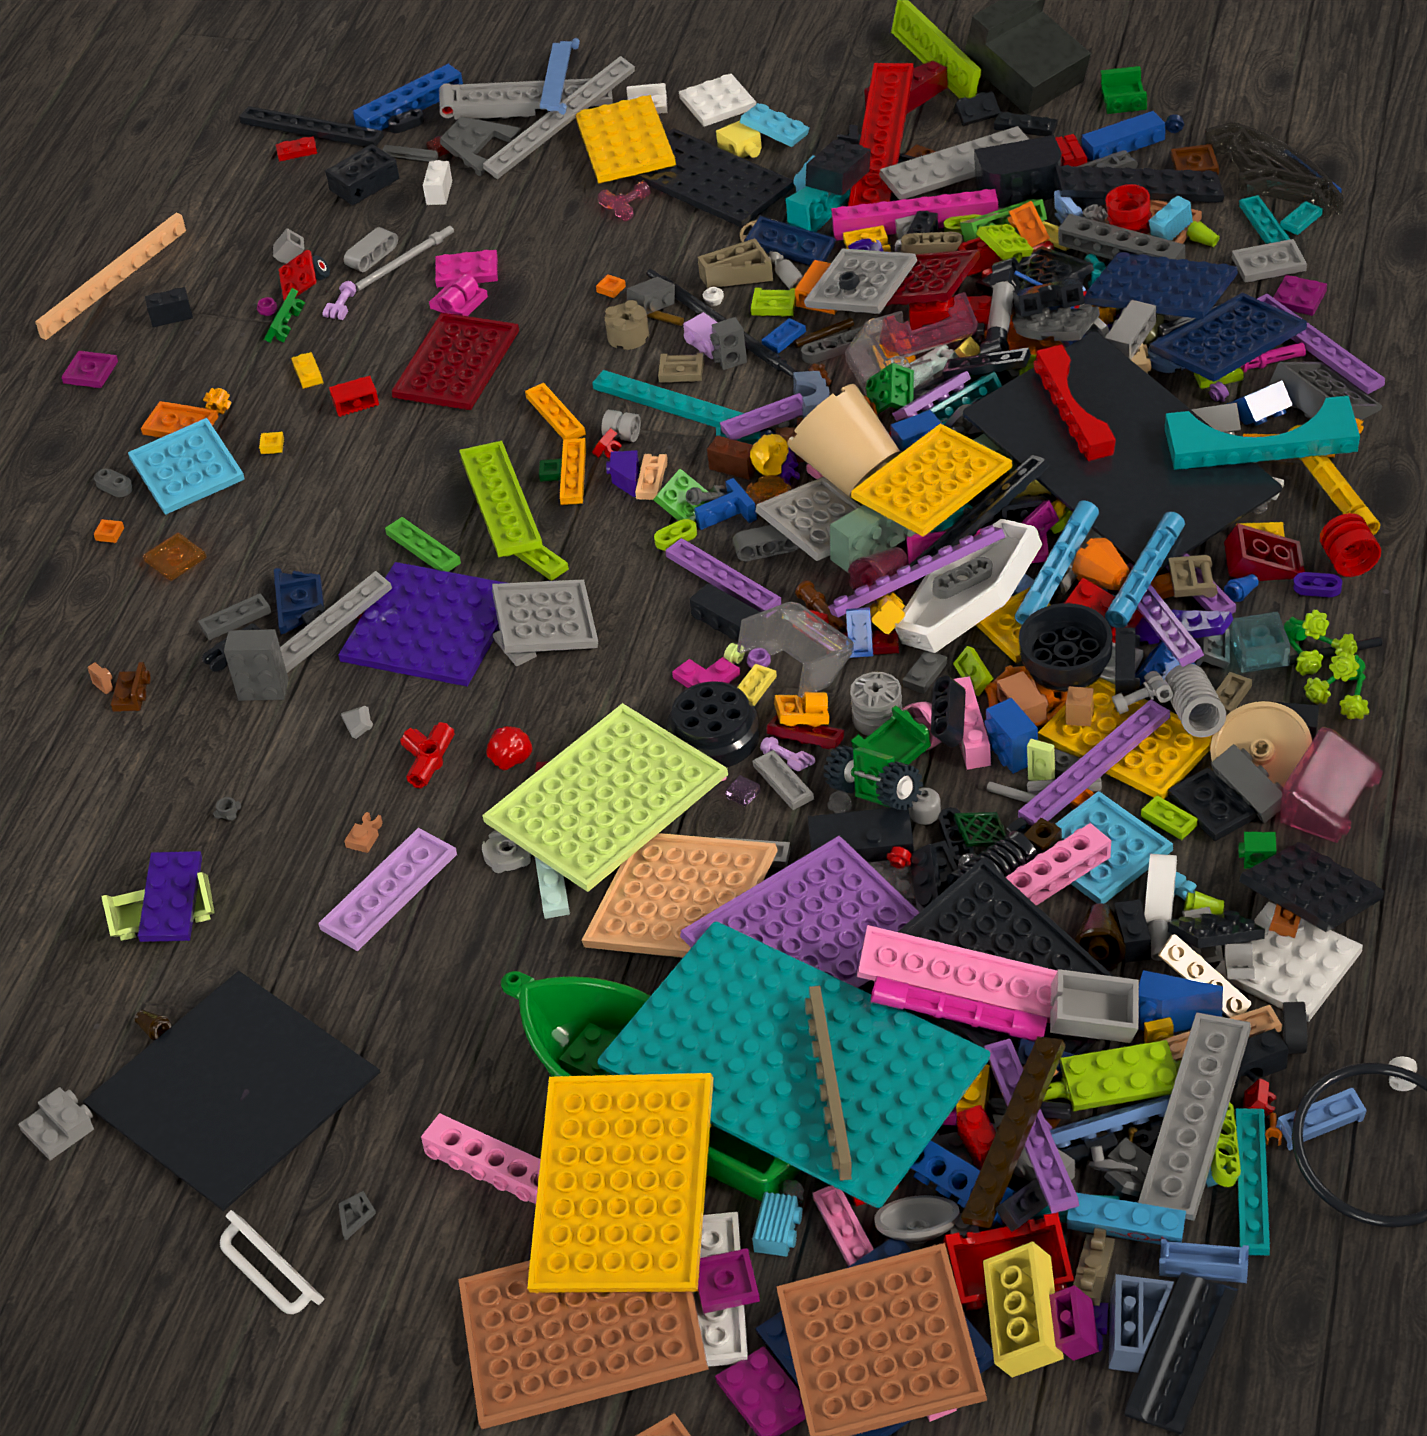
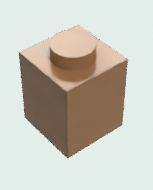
M1069 686L1066 699V725L1091 727L1094 709L1093 688Z

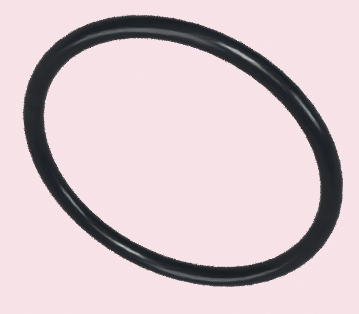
M1383 1063L1349 1065L1334 1070L1322 1077L1301 1099L1292 1125L1293 1151L1298 1167L1306 1182L1329 1206L1347 1217L1362 1223L1381 1227H1407L1426 1222L1427 1209L1400 1216L1378 1215L1357 1209L1336 1197L1321 1183L1309 1164L1304 1149L1303 1128L1307 1113L1315 1099L1326 1088L1340 1080L1363 1074L1389 1075L1409 1081L1427 1091V1078L1411 1070Z

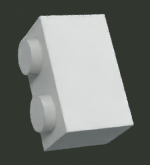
M429 161L423 183L427 205L447 203L452 184L449 161Z

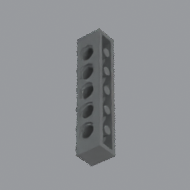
M1069 214L1058 228L1060 246L1108 259H1113L1117 253L1121 252L1178 260L1185 259V244Z

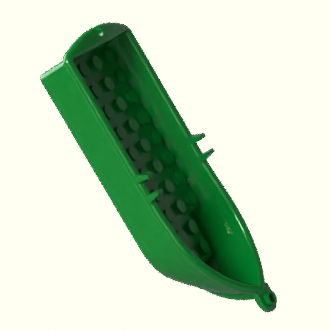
M512 971L504 975L501 980V987L504 993L519 1000L520 1016L527 1039L551 1077L613 1075L599 1068L597 1060L651 997V995L627 985L590 977H552L534 980L522 972ZM715 1126L710 1128L706 1174L761 1202L765 1192L783 1194L800 1172V1169Z

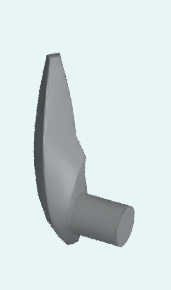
M1101 1145L1091 1147L1093 1161H1090L1089 1166L1095 1170L1130 1172L1137 1171L1138 1169L1130 1164L1116 1162L1112 1159H1104Z

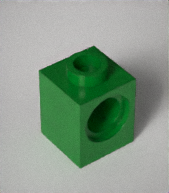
M1244 832V842H1239L1238 847L1239 858H1244V868H1252L1276 854L1275 832Z

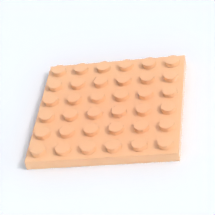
M658 833L620 865L582 938L584 947L683 958L691 947L680 937L681 930L764 881L778 851L776 844Z

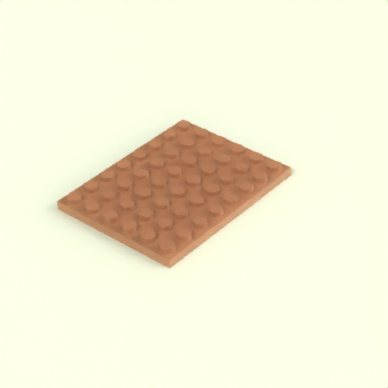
M530 1260L459 1279L478 1422L481 1429L709 1369L693 1292L530 1293L527 1289Z

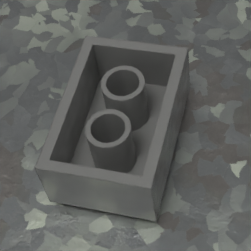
M275 629L228 631L224 653L238 701L284 700L289 679Z

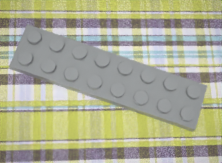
M1017 126L880 169L879 176L899 200L907 199L975 177L974 149L1023 141L1029 138Z
M1196 1013L1138 1203L1186 1211L1185 1219L1195 1221L1250 1034V1022Z

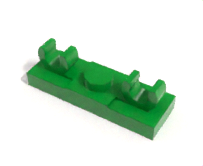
M293 288L290 290L264 338L269 343H271L274 336L279 341L284 342L291 330L287 326L291 315L299 316L305 302L301 299H295L298 293L297 290Z

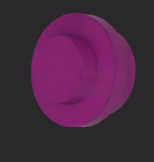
M270 297L262 298L258 301L257 312L260 315L270 316L278 309L277 303Z

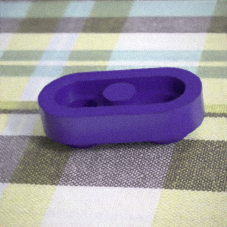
M1302 572L1295 576L1293 588L1295 592L1304 596L1335 597L1342 591V579L1334 574Z

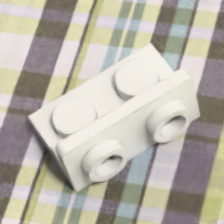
M664 83L627 87L628 100L638 98L639 96L651 95L657 113H667V95Z

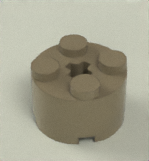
M629 300L626 303L608 307L605 310L607 339L611 346L617 348V345L623 346L624 350L635 349L646 342L647 336L649 338L646 310L642 306L637 305L636 301Z

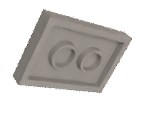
M1294 239L1232 251V259L1245 283L1307 271V263Z

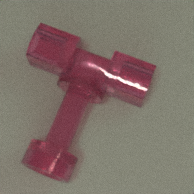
M641 181L634 185V190L625 196L623 194L616 196L609 190H603L598 194V200L605 208L615 209V215L623 221H628L634 216L633 208L628 203L638 197L640 199L646 198L650 195V189L644 181Z

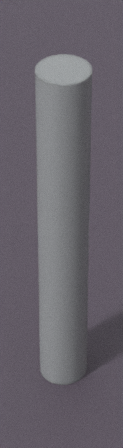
M989 782L987 785V791L1026 803L1036 796L994 782Z

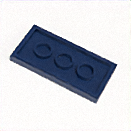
M762 216L758 218L744 239L745 242L755 238L766 253L770 251L778 252L780 255H783V258L810 266L814 260L825 262L836 244V238Z

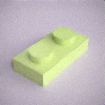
M1030 739L1027 745L1028 780L1055 779L1054 745Z

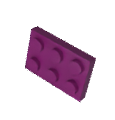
M764 1346L748 1355V1360H740L715 1376L717 1384L757 1436H779L806 1419L800 1391Z

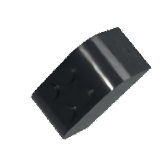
M1054 135L974 149L975 183L978 191L995 189L998 208H1006L1030 199L1050 200L1054 198V191L1059 190L1054 172L1056 166H1062V153Z

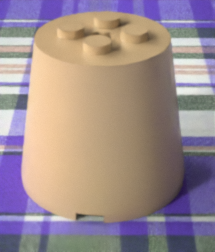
M855 384L843 387L841 389L843 393L838 396L832 394L822 401L796 427L794 431L797 435L795 438L793 436L789 438L787 443L792 451L849 498H851V491L901 454Z

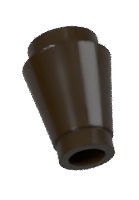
M140 1010L135 1016V1023L152 1040H156L171 1028V1024L165 1016L145 1010Z

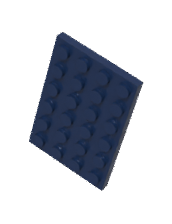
M1121 252L1117 253L1087 290L1084 301L1085 304L1123 309L1128 306L1131 300L1155 305L1156 313L1204 319L1238 274L1237 266Z
M1241 293L1210 310L1204 319L1196 318L1150 344V352L1215 382L1306 330L1307 321Z

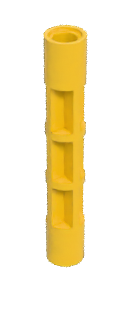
M1296 425L1289 429V431L1294 430L1302 425ZM1326 455L1299 458L1343 514L1353 513L1360 515L1364 518L1373 535L1380 529L1379 521Z

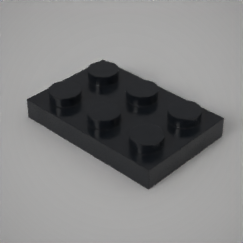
M1209 767L1168 789V797L1183 811L1197 818L1198 826L1214 841L1256 819V812Z
M1232 910L1224 911L1223 914L1219 915L1206 913L1198 918L1180 917L1177 921L1168 922L1169 933L1177 935L1181 940L1197 949L1265 939V928L1255 924L1254 920L1246 919L1240 916L1239 912Z

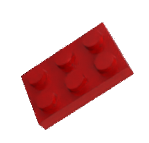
M1082 578L1065 603L1090 607L1105 618V613L1115 596L1087 579ZM1135 610L1124 628H1136L1143 618L1142 614ZM1110 625L1112 630V642L1115 643L1116 628Z

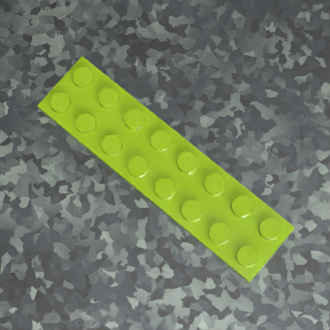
M897 0L891 32L923 64L935 61L947 67L948 88L959 99L975 97L981 77V69L909 0Z
M498 441L459 450L462 463L498 558L543 548L542 539L503 442Z

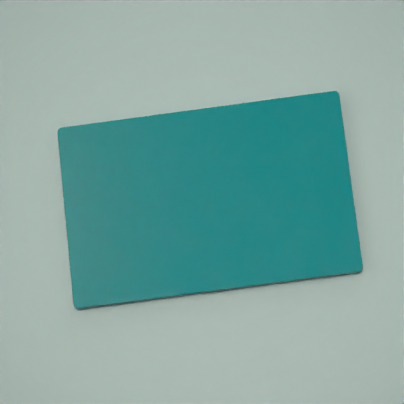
M713 922L598 1058L597 1062L599 1068L613 1075L711 1073L714 1078L710 1124L875 1208H880L990 1059V1051L905 1010L871 1002V994L720 922ZM820 986L852 1162L850 1180L840 1181L838 1169L833 1170L831 1152H835L834 1146L829 1147L827 1130L831 1129L830 1124H825L823 1107H827L826 1101L821 1102L819 1086L823 1084V1080L817 1079L816 1063L819 1062V1057H813L812 1041L816 1040L815 1036H810L808 1019H812L811 1014L806 1015L805 998H809V987Z

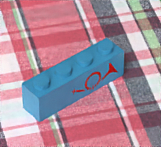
M1076 1193L1079 1206L1068 1210L1067 1229L1094 1233L1095 1228L1106 1229V1236L1160 1245L1161 1239H1167V1242L1182 1243L1186 1211L1082 1193Z

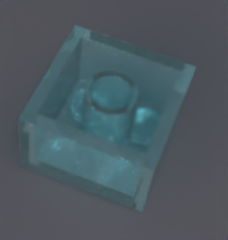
M1278 612L1233 618L1234 620L1230 624V643L1241 673L1289 666L1290 642Z

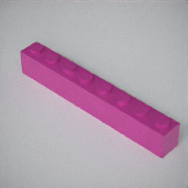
M984 189L975 192L943 194L941 196L831 208L834 238H836V241L843 240V232L881 225L884 226L887 235L896 234L895 219L916 215L917 211L938 213V228H944V221L950 217L972 214L982 216L997 211L998 199L995 189Z

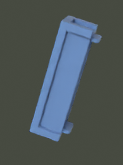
M1353 1087L1311 1105L1304 1123L1303 1142L1356 1120L1358 1122L1364 1120L1367 1110ZM1296 1110L1278 1117L1276 1128L1280 1129L1285 1137L1289 1150L1293 1149L1292 1125Z
M1161 1239L1159 1276L1179 1278L1180 1274L1185 1272L1206 1280L1247 1283L1249 1246L1243 1245V1248L1167 1242V1239Z

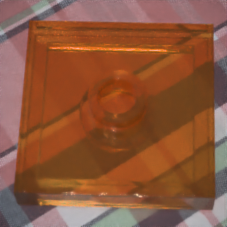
M179 532L143 555L146 563L170 581L207 558L202 549Z

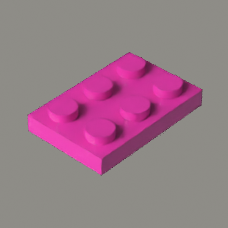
M497 250L436 256V287H445L453 279L458 280L463 274L472 276L477 283L498 281Z

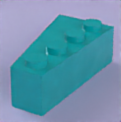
M810 187L803 188L786 198L788 224L817 232L832 217L831 208L841 207L849 200L851 188L843 196Z

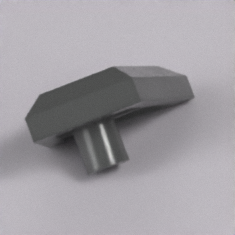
M1106 1172L1104 1178L1115 1186L1112 1193L1114 1196H1120V1199H1122L1124 1194H1129L1140 1198L1144 1182L1129 1172Z
M364 1191L338 1203L344 1240H348L376 1214Z

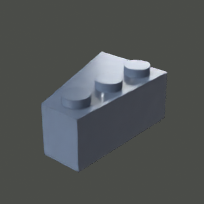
M1115 1275L1110 1291L1109 1369L1139 1372L1174 1282Z

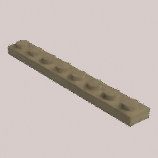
M820 986L809 987V998H805L806 1015L811 1014L812 1019H808L810 1036H815L816 1040L812 1041L813 1057H819V1062L816 1063L817 1079L823 1080V1084L819 1086L821 1102L826 1101L827 1107H823L825 1124H830L831 1129L827 1130L829 1147L834 1146L835 1152H831L833 1170L838 1169L840 1181L850 1180L852 1162Z

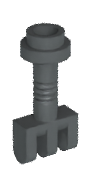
M714 485L710 492H702L700 488L692 487L686 492V501L691 505H699L701 501H712L728 493H725L726 488L723 485Z

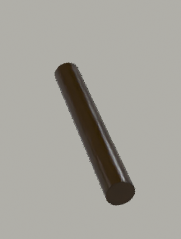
M852 318L846 319L795 339L794 345L796 348L852 327L854 322Z

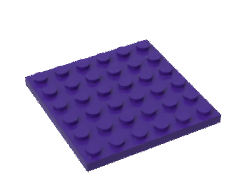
M395 562L385 577L391 583L392 589L365 610L338 655L340 662L468 687L494 641L493 633L500 630L492 594V584H503L506 582Z

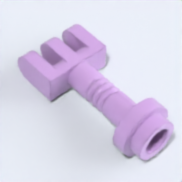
M345 281L341 284L339 298L335 304L327 303L323 310V317L328 318L330 316L336 319L338 316L339 320H344L348 313L347 306L344 304L348 297H353L356 293L354 283Z
M766 737L761 743L760 749L763 751V754L774 750L778 756L788 760L787 765L789 768L800 771L815 763V758L804 751L793 753L779 746L778 740L774 737Z

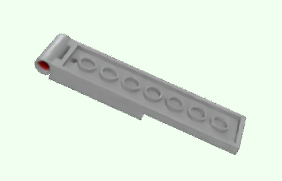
M590 79L565 80L561 102ZM545 81L459 85L446 83L439 88L440 114L445 118L454 116V119H459L460 117L490 119L497 117L535 116V109H540ZM612 90L591 106L600 107L604 104H613Z

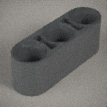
M772 525L738 532L732 540L738 559L741 561L793 552L800 548Z

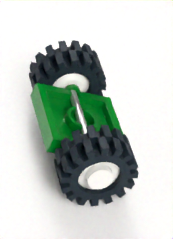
M838 746L836 747L837 751L832 750L830 752L832 757L828 756L826 759L829 763L828 765L824 764V769L827 770L824 773V777L828 778L825 781L833 789L846 793H855V797L899 810H907V807L911 808L913 806L912 802L916 803L918 801L916 795H921L922 791L919 790V787H923V782L919 781L922 779V775L918 774L919 770L914 768V766L894 761L893 756L863 747Z

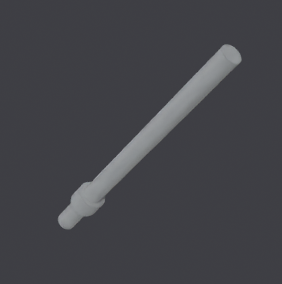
M448 226L440 232L436 231L429 235V238L357 282L355 284L356 290H362L431 246H437L442 243L444 238L454 233L453 227Z

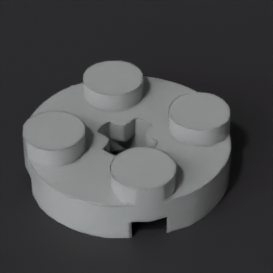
M497 830L490 833L489 839L486 843L483 842L482 844L484 860L487 865L492 867L495 873L525 867L531 862V853ZM509 847L511 850L504 851V848Z

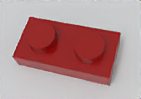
M314 136L276 144L279 161L317 154Z

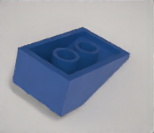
M1143 970L1139 982L1138 1030L1144 1031L1145 1022L1171 1017L1174 1032L1191 1030L1196 1013L1222 1017L1224 986Z

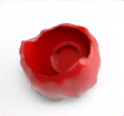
M504 726L494 730L487 744L486 754L495 766L502 770H508L518 763H523L530 756L532 744L529 736L520 728Z

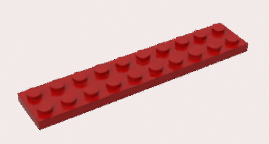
M874 63L859 144L871 149L870 171L851 187L848 206L874 204L883 201L890 202L892 200L893 192L879 174L880 169L898 164L914 72L913 63Z

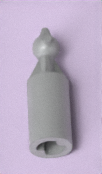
M770 251L769 258L771 263L775 264L776 274L789 289L796 288L803 275L790 260L783 259V255H780L778 252Z

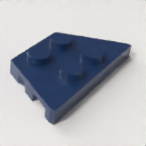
M279 568L274 569L279 630L281 634H285L304 623L301 615L319 604H322L324 607L322 581L319 574H304L299 571L286 574L282 573Z

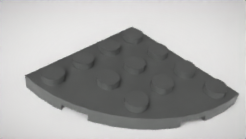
M1091 304L1081 305L1079 308L1071 309V307H1059L1058 310L1044 308L1042 309L1043 313L1021 317L1015 312L1012 317V323L1016 333L1026 338L1043 340L1048 337H1054V341L1080 340L1099 317L1100 312L1099 306L1092 307Z

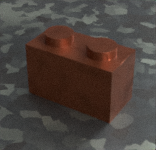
M716 436L707 448L709 469L749 480L756 471L750 458V451L753 445Z

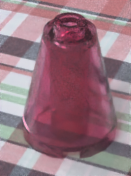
M893 547L856 559L848 569V573L851 576V580H849L850 586L855 592L859 587L865 585L870 587L876 584V580L886 575L891 577L897 574L899 568L908 564L906 553L898 547Z

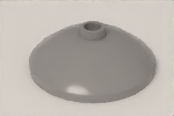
M931 1195L906 1197L890 1202L880 1208L875 1214V1226L889 1238L907 1243L921 1244L933 1240L952 1229L960 1218V1211L954 1201L944 1197Z

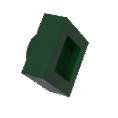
M562 459L540 460V482L561 480Z

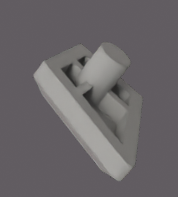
M366 706L341 713L346 727L355 739L373 726L370 720L369 708Z

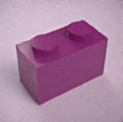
M1075 1285L1050 1294L1055 1346L1073 1361L1099 1352L1092 1299Z

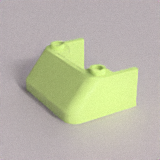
M203 872L197 873L199 884L193 918L196 923L210 920V915L214 914L208 875ZM145 889L115 897L101 896L110 936H120L121 941L136 938L135 933L139 932Z

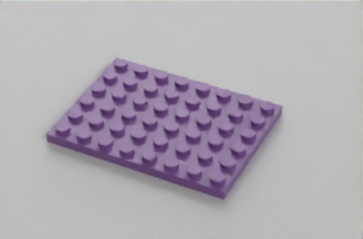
M838 836L681 930L680 937L692 948L713 922H720L856 988L864 990L875 982L857 977L867 925L898 932L920 912L847 842Z

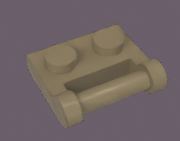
M697 352V355L668 356V353L661 354L658 373L659 382L702 381L703 365L705 362L704 352Z
M1198 555L1168 559L1174 597L1204 595L1207 598H1212L1217 595V586L1213 583L1210 569L1212 566L1210 556ZM1196 567L1201 569L1204 583L1197 582Z

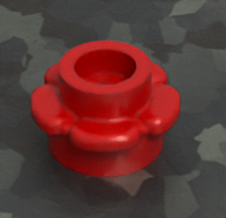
M893 847L891 853L887 854L890 865L894 868L904 869V867L911 865L910 858L912 855L904 848Z

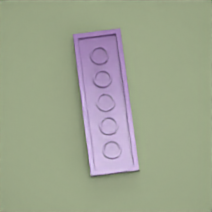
M420 828L416 829L318 923L320 930L358 951L457 855L456 848Z

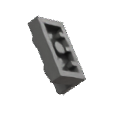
M1227 628L1223 635L1193 638L1204 656L1194 662L1197 666H1200L1204 661L1226 669L1230 663V629Z

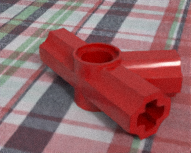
M439 722L437 725H434L428 738L419 730L409 728L400 739L401 745L416 757L406 776L407 781L415 788L422 789L423 786H427L434 771L440 769L443 765L442 757L455 735L454 729L449 727L447 723Z

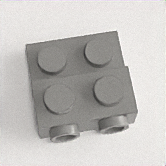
M60 1087L38 1102L40 1109L18 1124L21 1131L49 1160H52L94 1130L90 1120L93 1116L87 1106L83 1104L79 1107L76 1104L78 1100L71 1090L64 1092Z

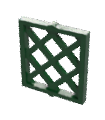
M997 812L955 813L954 815L959 832L967 847L991 846L1001 840L996 835L997 832L1001 833L1002 838L1007 835ZM976 819L984 823L982 827L974 823ZM994 819L997 826L992 824L990 821ZM961 820L967 823L966 827L962 825ZM988 825L995 830L991 833L985 827ZM973 826L978 829V832L975 833L969 830V828ZM983 832L989 835V838L985 839L980 834ZM966 833L972 835L973 838L970 840Z

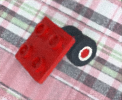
M305 250L279 268L284 301L292 288L298 291L297 297L316 284V279L323 280L329 276V266L322 257L318 255L312 257L311 251Z

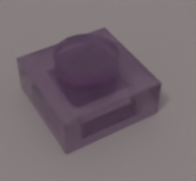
M739 775L725 790L726 797L746 807L760 792V785Z

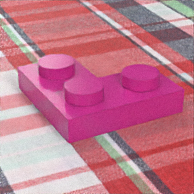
M722 657L706 670L688 659L672 671L673 679L689 688L693 685L710 681L730 683L740 675V669Z

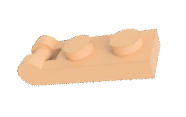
M644 454L635 492L636 499L653 500L660 492L665 468L667 467V454H659V456Z

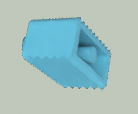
M1178 195L1148 220L1151 236L1173 240L1187 225L1193 222L1191 203Z
M773 1192L764 1193L752 1238L754 1252L788 1256L789 1248L795 1247L797 1232L794 1228L795 1224H800L802 1219V1207H798L795 1195H780Z

